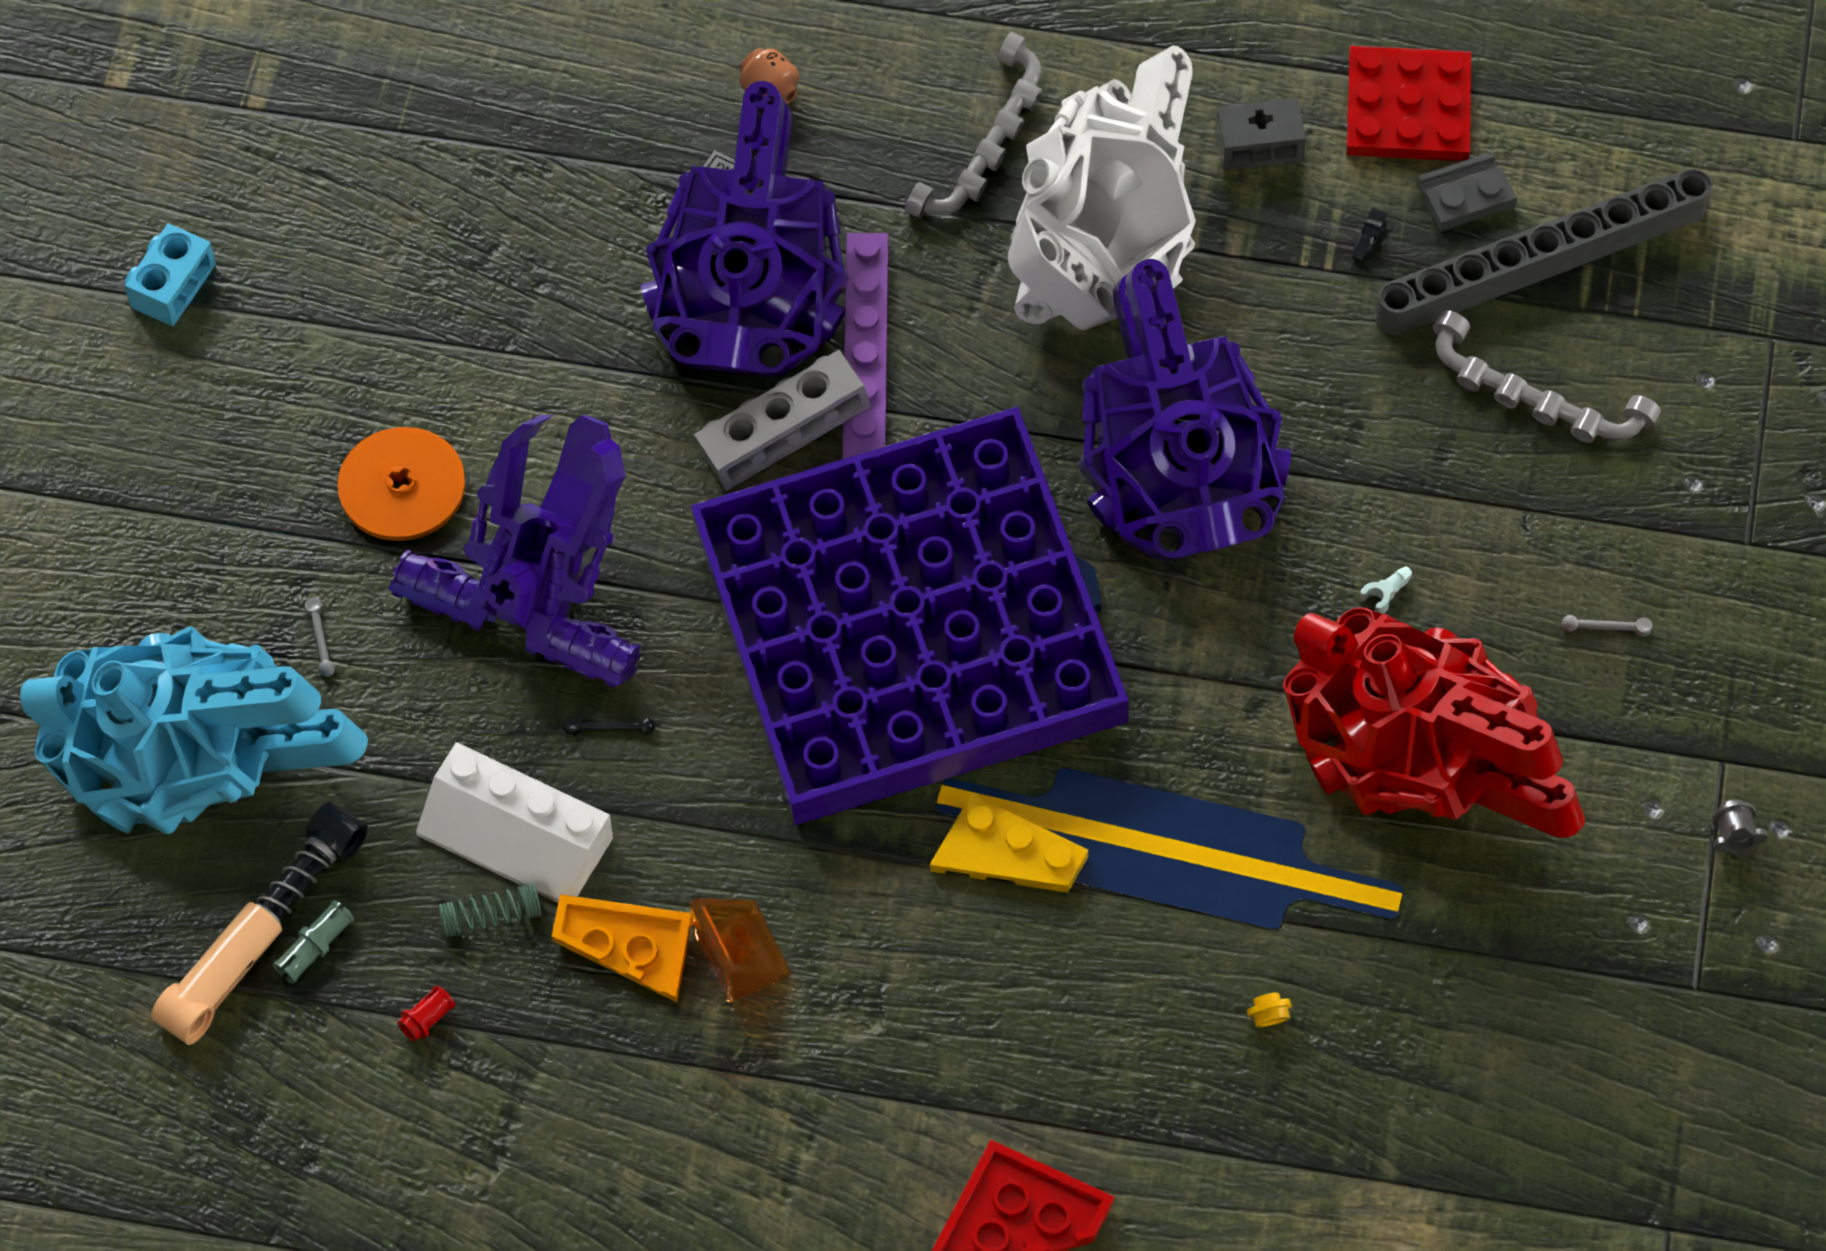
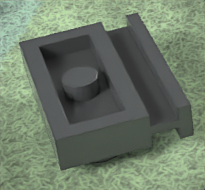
M1493 152L1417 177L1416 186L1418 190L1421 189L1424 201L1440 232L1516 206L1517 197L1501 166L1497 165Z

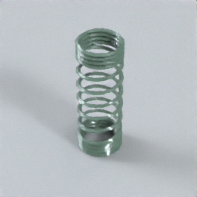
M535 884L522 885L516 888L517 908L508 889L505 890L506 914L497 892L494 891L492 896L494 916L486 896L482 894V919L475 900L470 897V922L461 900L457 901L458 923L453 902L440 904L439 908L446 937L462 934L461 910L469 931H474L473 907L481 928L485 930L484 902L492 924L497 927L496 899L504 921L507 924L510 923L508 897L517 920H522L520 894L528 919H531V917H541L542 913Z

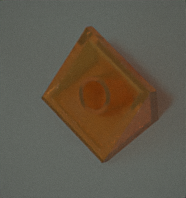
M694 898L689 903L692 930L728 1003L780 982L792 974L755 900Z

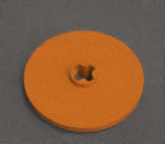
M412 427L390 428L368 436L349 452L338 476V494L341 506L350 521L363 532L376 538L390 541L414 540L437 531L457 512L465 492V473L460 457L454 448L440 436ZM404 478L409 480L410 486L401 485L399 489H395L394 481L401 483Z

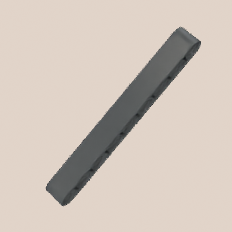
M1687 169L1388 282L1379 291L1375 317L1376 324L1381 331L1387 334H1402L1436 321L1443 310L1458 313L1696 222L1703 218L1707 212L1713 186L1711 177L1700 169ZM1539 250H1546L1549 253L1541 252ZM1502 264H1509L1512 267H1507ZM1465 278H1471L1476 281H1468ZM1429 292H1433V293H1437V294H1439V295H1430V294H1428V293H1429ZM1395 306V307H1399V308H1401V309L1397 310V309H1392V308H1390V307Z

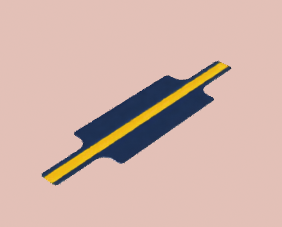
M1059 769L1051 790L1038 797L1024 796L947 778L942 782L936 802L937 811L958 817L973 793L1088 849L1089 857L1074 881L1075 883L1269 929H1278L1281 926L1286 908L1297 900L1307 899L1392 919L1398 914L1403 888L1398 883L1321 866L1311 862L1302 850L1305 827L1299 822L1073 769Z

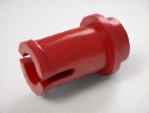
M438 985L434 986L431 989L432 991L411 1010L404 1009L400 1013L401 1019L397 1022V1025L402 1033L413 1042H416L419 1038L425 1039L429 1035L428 1029L455 1007L452 997L442 987H438Z

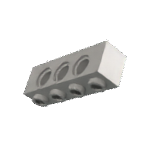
M838 350L829 356L817 359L810 367L795 376L781 380L774 388L759 397L746 400L738 409L721 419L710 421L702 430L695 433L694 436L702 456L724 489L728 491L870 408L871 404L864 384L841 351ZM817 394H823L818 398L812 399V397ZM787 415L782 419L775 420L779 416ZM750 436L744 441H739L743 437Z

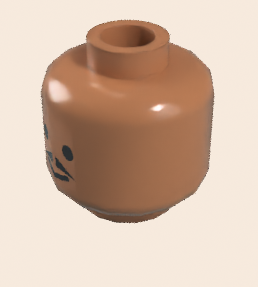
M758 48L752 51L741 63L739 82L744 91L750 84L756 81H767L777 87L787 105L796 97L798 93L796 86L799 81V72L779 50L774 48L765 50Z

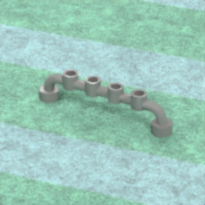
M1011 31L1000 48L997 61L1012 68L1018 61L1025 67V74L1022 79L1017 81L1004 109H1001L997 114L987 137L980 142L970 165L961 173L952 194L946 199L939 200L933 198L935 189L918 182L908 198L905 206L906 212L918 218H922L925 212L937 216L950 215L957 212L966 203L968 198L976 202L981 198L988 182L987 179L981 176L986 168L993 171L999 168L1006 153V149L1000 147L1005 137L1015 141L1024 123V119L1018 115L1023 107L1033 111L1042 94V89L1037 87L1042 73L1040 61L1032 51L1025 47L1026 38Z
M1443 310L1433 325V330L1438 335L1435 343L1437 355L1443 364L1459 373L1456 381L1461 387L1475 392L1479 390L1482 383L1497 390L1494 394L1495 400L1502 406L1511 409L1516 408L1520 400L1535 407L1532 412L1533 417L1545 425L1553 426L1558 417L1573 424L1570 430L1571 434L1580 441L1592 443L1596 435L1615 441L1627 440L1637 435L1642 428H1653L1661 413L1660 407L1651 399L1641 395H1633L1623 411L1627 421L1622 424L1609 422L1594 409L1587 407L1580 409L1567 403L1556 392L1550 390L1542 392L1529 386L1518 375L1512 373L1504 375L1491 369L1480 358L1474 356L1466 358L1456 353L1452 344L1462 343L1470 329L1469 322L1460 314Z

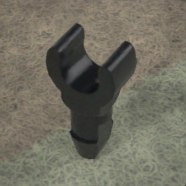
M1374 207L1371 209L1361 236L1354 246L1352 255L1354 260L1363 263L1371 254L1375 242L1379 240L1386 229L1388 213Z

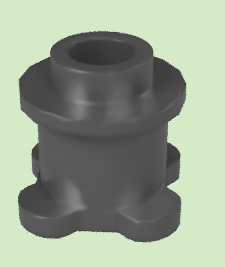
M1732 799L1722 803L1713 813L1712 822L1719 829L1721 837L1714 841V847L1717 852L1733 853L1737 858H1742L1750 855L1752 849L1758 844L1767 841L1766 830L1763 828L1756 829L1755 827L1756 810L1752 804Z

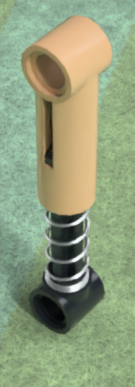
M332 801L323 804L308 824L306 830V837L308 839L305 842V850L297 852L295 854V862L291 866L283 868V876L278 881L270 883V891L266 896L258 897L256 904L248 902L182 981L179 984L174 983L170 985L159 996L153 1006L151 1019L187 1045L198 1041L209 1028L215 1010L282 932L280 919L286 912L291 913L289 908L299 897L304 898L302 893L311 882L317 883L315 878L324 867L329 868V865L334 863V861H348L358 852L368 833L367 824Z

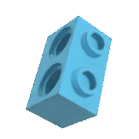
M168 223L159 236L156 235L150 241L146 255L138 267H133L126 277L124 286L130 307L173 327L216 266L211 242ZM161 287L158 290L151 291L154 288Z

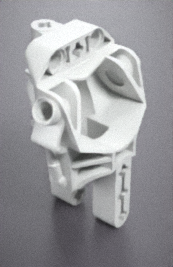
M1173 45L1141 63L1137 69L1132 95L1122 82L1112 80L1099 88L1096 86L1087 92L1080 90L1062 101V108L1055 116V123L1049 131L1027 144L1029 163L1024 169L1022 184L1027 193L1020 207L1016 226L1010 237L1012 242L1008 252L1009 266L1015 276L1021 280L1014 310L1019 319L1024 322L1041 324L1051 318L1062 315L1076 328L1087 330L1116 319L1117 314L1113 302L1114 287L1133 267L1145 259H1155L1166 266L1173 288L1183 280L1178 271L1182 259L1194 248L1195 242L1190 235L1196 219L1183 183L1185 164L1181 160L1184 146L1178 143L1193 67L1188 55L1180 47Z

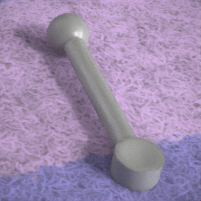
M310 598L305 603V609L307 614L312 617L321 663L318 666V671L322 676L329 677L335 672V665L329 660L320 614L323 611V606L318 598Z
M1567 615L1562 619V627L1568 632H1572L1577 628L1635 631L1637 635L1644 637L1651 633L1653 626L1652 622L1644 617L1639 618L1636 622L1579 620L1573 615Z

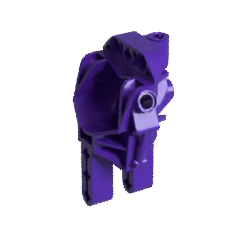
M756 81L745 90L734 169L692 166L690 173H683L679 177V186L666 211L668 216L656 242L650 243L646 248L655 280L641 284V290L651 320L653 319V331L670 354L683 366L689 368L770 378L781 377L818 350L819 345H824L825 340L828 341L833 336L846 312L844 307L835 303L849 280V275L844 269L838 238L841 231L836 210V197L831 190L826 188L823 181L786 177L793 123L792 114L777 87L767 81ZM677 220L673 237L668 238ZM827 237L829 238L832 260L827 258ZM713 253L718 254L715 268L719 279L724 283L722 288L715 282L711 273ZM735 253H743L748 256V265L740 273H731L727 269L728 259ZM768 259L769 269L765 280L759 287L750 291L749 287L756 284L761 278L764 270V260ZM679 312L681 317L666 316V315ZM802 326L814 334L810 336L796 331ZM661 330H675L671 334L669 341L660 332ZM688 336L697 337L700 341L699 351L691 357L681 356L679 352L681 341ZM786 343L807 348L793 355ZM772 346L780 347L783 350L781 363L775 367L764 366L762 363L763 352Z
M1145 259L1133 267L1115 285L1113 290V302L1128 359L1095 367L1090 371V376L1082 383L1084 391L1082 422H1085L1083 458L1078 462V469L1096 490L1086 498V502L1096 518L1107 529H1110L1112 533L1119 532L1123 540L1158 560L1172 561L1253 541L1266 535L1272 529L1275 518L1284 501L1283 487L1289 473L1291 451L1277 447L1282 415L1278 410L1269 408L1253 382L1256 379L1242 358L1239 345L1233 341L1228 342L1226 336L1187 344L1169 272L1162 262L1155 259ZM1250 396L1252 397L1253 401L1257 406H1253ZM1176 419L1187 420L1179 425L1173 422ZM1095 423H1096V432H1097L1098 447L1094 449ZM1216 428H1218L1222 437V451L1220 458L1213 465L1210 461L1215 457L1219 445V435L1216 431ZM1189 432H1198L1205 438L1206 448L1203 453L1197 454L1188 448L1186 438ZM1164 441H1168V448L1172 459L1180 466L1186 467L1185 472L1176 469L1169 462L1164 452ZM1259 483L1267 484L1268 488L1258 490ZM1276 499L1277 503L1272 509L1266 502H1264L1267 500ZM1246 509L1254 510L1259 514L1261 525L1257 531H1250L1244 527L1242 515ZM1133 511L1141 518L1127 524L1124 523V518ZM1153 527L1148 534L1147 541L1134 536L1136 532ZM1163 529L1172 530L1178 536L1179 545L1173 552L1165 550L1159 542V536Z

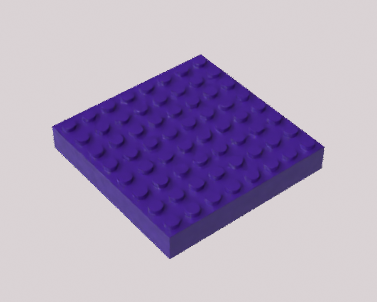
M1018 406L691 505L695 530L795 826L1129 722L1128 697Z

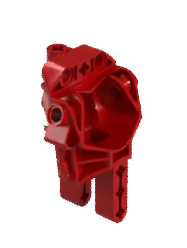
M1363 607L1346 611L1336 622L1314 613H1308L1300 619L1294 631V643L1301 660L1284 679L1283 688L1291 712L1298 744L1304 748L1307 760L1316 779L1328 795L1338 790L1346 792L1363 815H1369L1378 809L1387 814H1392L1412 808L1429 812L1433 817L1443 816L1457 820L1462 814H1466L1476 803L1558 838L1570 837L1583 828L1585 815L1572 783L1555 775L1563 766V757L1550 724L1539 719L1537 715L1538 705L1532 689L1529 686H1522L1510 674H1504L1488 660L1481 640L1474 638L1459 639L1453 632L1444 628H1430L1423 633L1384 613L1381 614ZM1331 736L1336 743L1334 747L1324 744Z

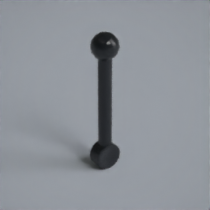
M569 716L564 722L565 730L570 735H576L581 730L640 731L644 735H650L655 730V723L649 718H644L640 722L581 721L577 716Z

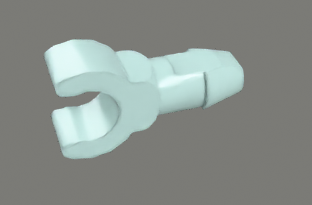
M1406 566L1397 570L1385 580L1366 584L1361 589L1360 601L1364 602L1370 596H1378L1382 601L1376 604L1375 611L1381 614L1385 613L1395 593L1410 580L1412 571Z

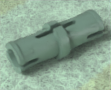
M333 900L330 906L310 927L304 926L298 932L299 938L278 961L276 960L273 963L274 969L282 977L287 974L286 980L294 984L297 978L318 956L324 957L330 951L329 944L349 923L354 921L351 912L345 906L340 910L341 903Z

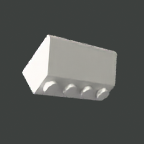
M457 742L433 778L416 830L417 836L521 886L534 883L538 894L556 903L559 902L560 894L576 897L579 895L613 839L609 814Z

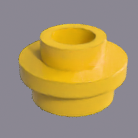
M1276 992L1254 998V1006L1247 1009L1248 1018H1253L1255 1027L1260 1028L1289 1020L1290 1014L1288 1009L1292 1007L1290 999H1281L1280 994Z

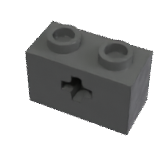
M1276 98L1267 102L1251 104L1233 103L1228 106L1217 107L1215 132L1223 171L1304 161L1306 136L1298 98L1287 100Z

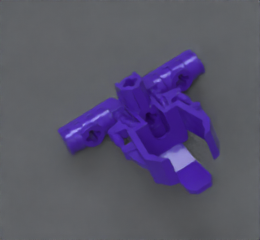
M541 414L521 424L502 442L501 450L490 470L486 485L480 487L477 492V496L480 499L477 518L472 522L469 542L464 546V553L468 558L484 568L481 579L478 581L472 575L464 573L463 568L452 561L441 558H428L423 555L418 556L415 555L414 551L406 550L400 557L399 565L395 566L393 572L394 579L391 580L388 590L392 591L393 596L401 599L403 596L411 599V603L433 611L436 614L442 615V613L450 615L453 621L469 623L470 628L477 631L481 630L485 620L495 623L496 618L527 630L526 651L535 655L537 652L545 655V659L554 663L558 660L565 663L564 667L592 679H596V677L605 680V684L615 688L616 685L620 686L635 676L636 662L640 659L641 653H639V649L641 646L628 643L626 639L617 636L615 630L604 624L592 621L583 622L578 619L572 620L566 614L570 602L581 604L593 597V587L600 572L599 564L606 547L613 542L610 528L614 516L615 501L626 476L620 446L611 440L607 423L585 414L580 416L569 426L557 470L541 507L532 503L520 505L529 441L536 436L542 423L554 416ZM488 504L492 506L489 522L500 526L493 541L485 540L487 520L485 518ZM594 547L596 551L592 561L585 567L580 578L578 574L583 553Z

